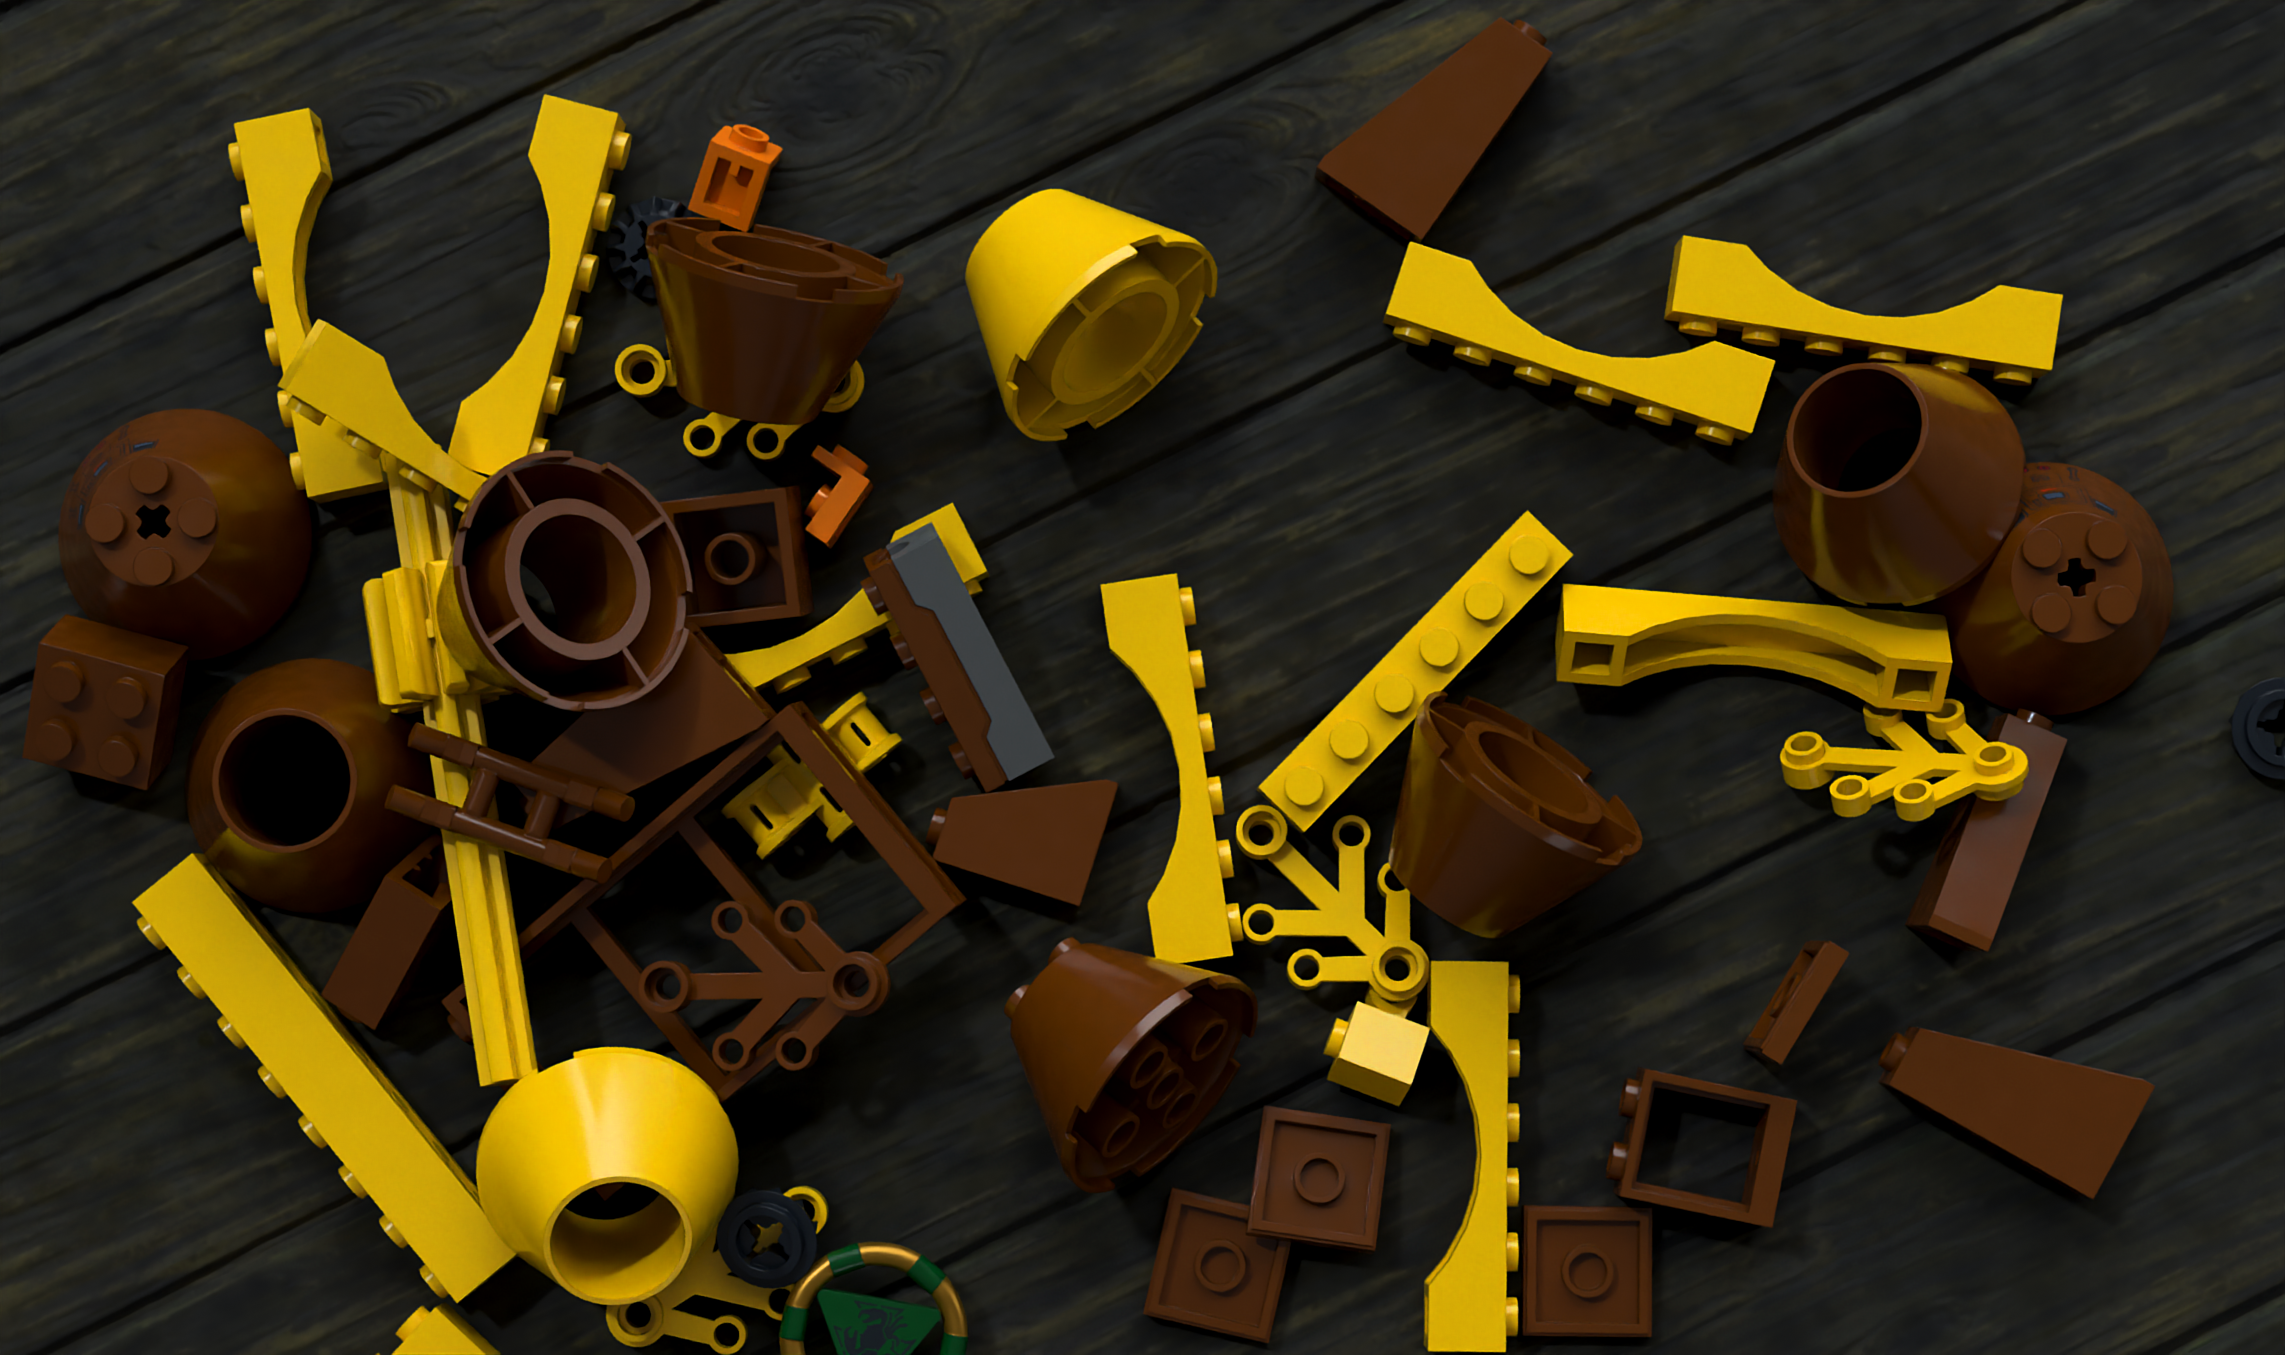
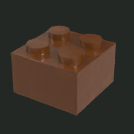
M799 486L659 502L677 530L689 562L693 593L686 596L685 622H695L701 628L799 617L815 612Z
M65 614L41 639L38 645L22 758L148 790L172 759L189 646Z

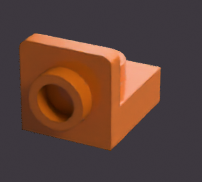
M742 124L734 125L733 128L724 126L710 140L688 210L708 218L720 219L721 223L747 233L753 225L771 169L779 161L783 148L770 143L769 136L757 128Z
M818 445L811 454V457L816 463L837 476L840 480L834 488L825 483L813 497L804 515L812 519L805 530L816 540L831 549L874 486L869 479L863 476L869 466L857 456L840 445H837L832 453Z

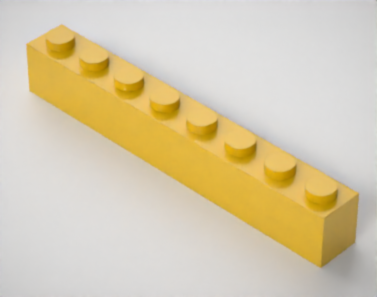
M191 853L132 902L143 915L137 920V924L143 934L159 950H163L166 946L169 947L183 965L177 970V974L182 982L197 998L202 1000L208 996L223 1014L217 1020V1023L224 1034L239 1049H243L247 1045L263 1063V1066L257 1070L263 1082L278 1098L283 1099L288 1095L304 1114L298 1119V1123L305 1134L319 1148L323 1149L327 1145L331 1147L344 1163L338 1169L344 1182L361 1199L369 1194L384 1213L379 1218V1223L386 1234L400 1248L404 1249L407 1245L412 1247L425 1263L419 1269L420 1274L440 1298L444 1299L450 1294L456 1303L466 1299L518 1256L506 1246L490 1225L482 1208L478 1188L324 998L320 996L319 992L233 886L219 874L204 854Z

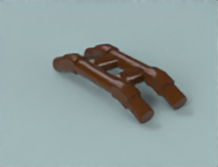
M415 723L407 746L474 770L472 782L462 808L394 784L388 793L385 809L599 884H604L608 881L613 869L610 859L548 837L561 801L626 822L631 818L635 809V801L632 797L499 752L421 723ZM500 780L537 792L524 829L487 817Z

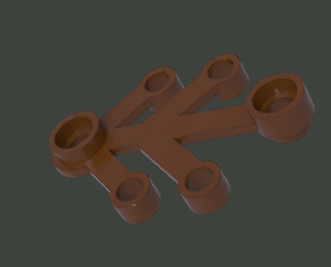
M787 900L780 904L774 914V925L783 937L797 939L825 971L801 972L755 925V914L749 905L740 901H726L719 904L713 911L711 924L714 932L722 939L732 940L762 972L691 973L686 965L677 961H657L647 966L642 972L638 982L640 999L647 1008L657 1013H676L682 1011L692 1000L762 999L732 1032H726L715 1040L712 1048L713 1059L721 1069L726 1071H741L750 1067L756 1058V1046L801 998H825L798 1031H790L783 1034L775 1046L776 1059L785 1069L796 1071L810 1068L818 1059L819 1045L847 1015L864 1017L875 1013L885 1004L891 988L890 975L885 964L878 957L868 952L854 951L846 953L818 925V915L815 908L803 900ZM795 907L801 909L805 916V924L797 932L792 931L787 924L788 913ZM733 908L742 915V925L735 933H731L725 926V916ZM859 971L864 973L869 980V988L861 997L856 996L850 987L852 976ZM670 975L676 976L681 986L679 994L674 999L668 998L663 990V983ZM795 1038L803 1041L806 1046V1055L799 1063L792 1061L788 1055L789 1044ZM732 1039L738 1040L743 1047V1056L736 1064L728 1060L725 1052L727 1044Z

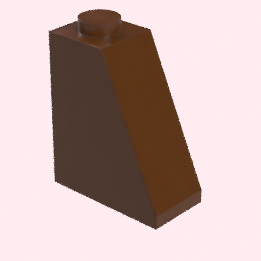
M1106 779L951 798L948 810L936 807L925 844L936 847L932 857L936 861L1081 906L1119 783Z
M433 832L385 875L320 995L336 1005L341 1014L354 1022L364 1023L375 1030L400 1006L454 921L441 836Z

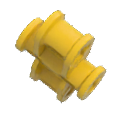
M861 691L839 707L822 725L864 775L897 748L903 739L898 733L890 734L866 707L868 698ZM852 723H855L870 740V746H867L851 728ZM782 744L767 756L774 766L743 789L721 810L726 819L735 818L759 846L756 854L761 860L766 859L783 846L815 815L828 828L826 837L831 843L855 826L845 811L839 812L823 793L825 787L802 760L798 764ZM755 806L758 807V809L773 825L772 829H770L767 826V824L761 819V817L755 812Z

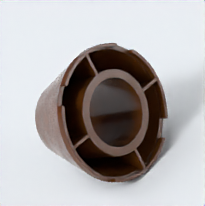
M681 217L662 219L651 223L647 228L645 246L677 393L686 401L700 408L724 416L775 425H801L813 422L902 293L904 277L902 274L895 273L894 281L886 276L888 263L860 250L820 237L761 224L754 225L753 233L719 231L721 220L714 218Z
M1855 363L1837 368L1819 378L1804 392L1795 405L1788 423L1776 467L1772 497L1774 518L1781 541L1789 556L1812 582L1826 592L1848 602L1867 606L1868 603L1902 602L1906 607L1937 599L1956 590L1978 575L1995 558L2017 523L2023 506L2020 498L2024 469H2027L2023 443L2016 425L1997 398L1984 386L1957 371L1935 365L1913 363ZM1906 427L1921 429L1920 439L1914 454L1908 463L1891 479L1867 490L1855 492L1838 491L1840 477L1846 463L1853 453L1867 440L1891 429Z
M543 451L519 458L496 471L476 490L468 502L461 517L438 591L436 604L437 622L441 637L452 657L466 672L476 679L560 709L579 712L605 711L620 707L642 697L662 682L673 669L683 651L689 634V629L684 628L686 596L693 593L689 562L677 530L658 501L636 479L609 462L599 465L592 461L573 456V451ZM520 563L532 571L548 591L555 608L557 635L540 622L528 605L520 580Z
M317 658L296 659L277 663L251 674L233 686L209 711L194 738L189 753L185 775L186 807L193 833L202 852L211 865L232 886L250 898L278 909L304 913L332 912L350 908L372 899L385 875L426 840L434 829L432 825L385 809L388 793L394 784L436 799L430 755L407 746L413 726L417 722L425 725L424 719L419 712L399 714L391 712V709L382 708L378 703L374 673L346 662ZM316 722L335 737L346 755L350 770L349 796L341 815L325 833L309 842L293 846L277 838L260 820L252 799V774L260 753L275 736L290 727Z
M1445 691L1433 692L1425 698L1417 710L1388 853V861L1392 871L1405 888L1420 902L1440 917L1463 930L1486 938H1501L1629 863L1635 857L1642 846V834L1635 818L1617 795H1613L1610 801L1607 802L1586 782L1593 771L1581 760L1543 732L1490 703L1467 695L1462 703L1457 705L1444 702L1448 696Z

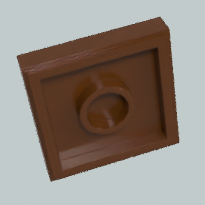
M1806 941L1743 1043L1745 1045L1744 1049L1762 1061L1781 1065L1850 953L1831 941Z
M1264 1106L1261 1115L1246 1236L1373 1254L1376 1248L1391 1124Z
M1172 1187L1143 1314L1269 1343L1291 1242L1246 1236L1250 1206L1248 1204Z
M1522 1205L1521 1334L1523 1336L1652 1337V1207Z

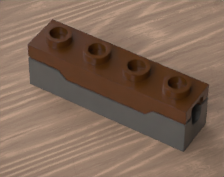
M932 522L886 545L885 549L880 548L863 557L870 577L860 581L876 614L879 616L890 611L900 632L890 636V639L906 670L909 671L919 666L929 684V687L919 691L920 696L936 726L948 720L958 741L949 745L948 748L965 780L977 775L984 790L988 793L1005 784L1004 781H1011L1053 759L1054 755Z

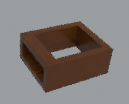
M1638 1067L1636 1078H1625L1618 1115L1628 1118L1623 1143L1612 1142L1606 1166V1179L1615 1181L1613 1193L1621 1197L1772 1228L1798 1100ZM1655 1087L1759 1109L1741 1202L1636 1181Z

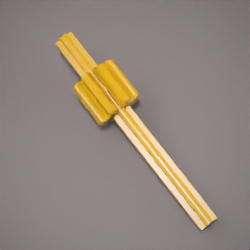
M436 444L442 450V446ZM386 453L384 458L401 567L382 573V578L370 579L364 584L362 589L378 703L382 708L391 709V712L399 714H413L423 710L426 726L488 747L482 705L498 701L500 695H511L513 692L484 683L466 672L452 657L440 634L436 613L437 596L455 539L448 488L438 483L433 493L428 492L398 474L405 462L390 453ZM430 755L436 799L462 808L475 771ZM494 795L487 817L499 821L496 795ZM441 829L480 1087L516 1084L525 1075L536 1068L538 1069L505 853L504 850Z

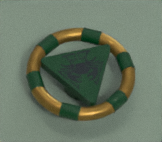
M857 1242L827 1253V1255L815 1262L808 1272L794 1285L786 1304H784L779 1331L781 1355H806L803 1341L809 1316V1307L816 1295L838 1355H910L940 1320L941 1316L944 1332L940 1355H966L969 1339L966 1314L959 1294L946 1276L947 1274L923 1254L892 1243ZM866 1266H886L905 1272L913 1281L932 1295L938 1308L823 1287L833 1278Z

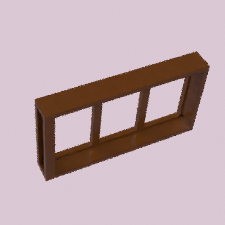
M803 701L786 706L608 859L612 861L613 869L606 883L599 884L584 879L517 936L521 964L523 965L572 923L694 1072L712 1088L718 1096L721 1106L776 1060L775 1046L778 1039L787 1032L798 1031L825 998H816L815 1002L757 1050L756 1058L750 1067L741 1071H731L728 1074L715 1063L711 1052L678 1012L657 1013L643 1004L638 992V982L643 970L593 911L591 906L679 832L735 901L744 902L752 908L757 928L801 972L824 971L797 939H788L779 934L774 925L775 910L697 817V815L785 740L925 908L872 953L886 967L967 900ZM859 971L851 978L850 987L854 994L869 982L864 973ZM463 982L441 1002L451 1013L447 1019L453 1031L465 1043L474 1045L465 984ZM795 1038L794 1040H792L789 1044L788 1049H790L800 1039ZM536 1059L538 1071L540 1073L545 1069ZM514 1084L499 1086L507 1093ZM630 1182L606 1183L586 1191L591 1194L598 1192L603 1200L606 1201Z

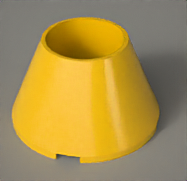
M1047 189L1034 193L1006 210L979 239L970 255L965 273L968 292L1007 415L1023 434L1039 441L1064 440L1068 436L1064 429L1088 421L1096 429L1119 416L1150 392L1179 362L1197 337L1203 324L1196 315L1205 294L1209 298L1215 297L1218 279L1214 258L1195 238L1063 189Z
M600 1047L573 1052L574 1059L556 1064L540 1073L537 1068L514 1084L500 1099L491 1112L479 1140L476 1155L478 1194L484 1213L496 1234L506 1246L523 1260L583 1300L602 1305L631 1304L647 1299L666 1288L679 1275L720 1222L727 1206L730 1204L738 1177L737 1141L734 1129L719 1103L716 1093L704 1080L684 1065L660 1054L635 1048ZM606 1183H636L650 1187L660 1193L654 1201L642 1210L617 1219L599 1220L586 1218L564 1208L582 1192Z

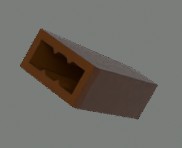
M1502 17L1498 18L1326 154L1318 164L1314 178L1409 243L1411 241L1421 245L1548 65L1553 52L1544 47L1547 42L1546 38L1524 21L1517 19L1512 25Z
M685 622L684 628L689 629L686 644L673 669L662 682L642 697L620 707L605 711L584 712L531 763L631 796L754 735L775 717L777 713L695 622ZM515 785L522 793L518 798V802L529 815L537 792ZM561 801L552 827L558 829L570 826L595 812Z
M2018 708L2015 716L2007 713L1995 717L1985 741L1987 743L2003 742L2021 749L2026 754L2029 771L2024 779L2023 788L2013 797L1999 801L1981 799L1973 792L1959 799L1905 926L1962 951H1989L2068 740L2051 732L2054 722L2039 714Z
M1908 1027L1904 1036L1896 1032L1888 1041L1878 1061V1066L1885 1069L1878 1081L1880 1084L2074 1193L2090 1199H2094L2155 1088L2153 1084L2143 1079L1917 1027Z

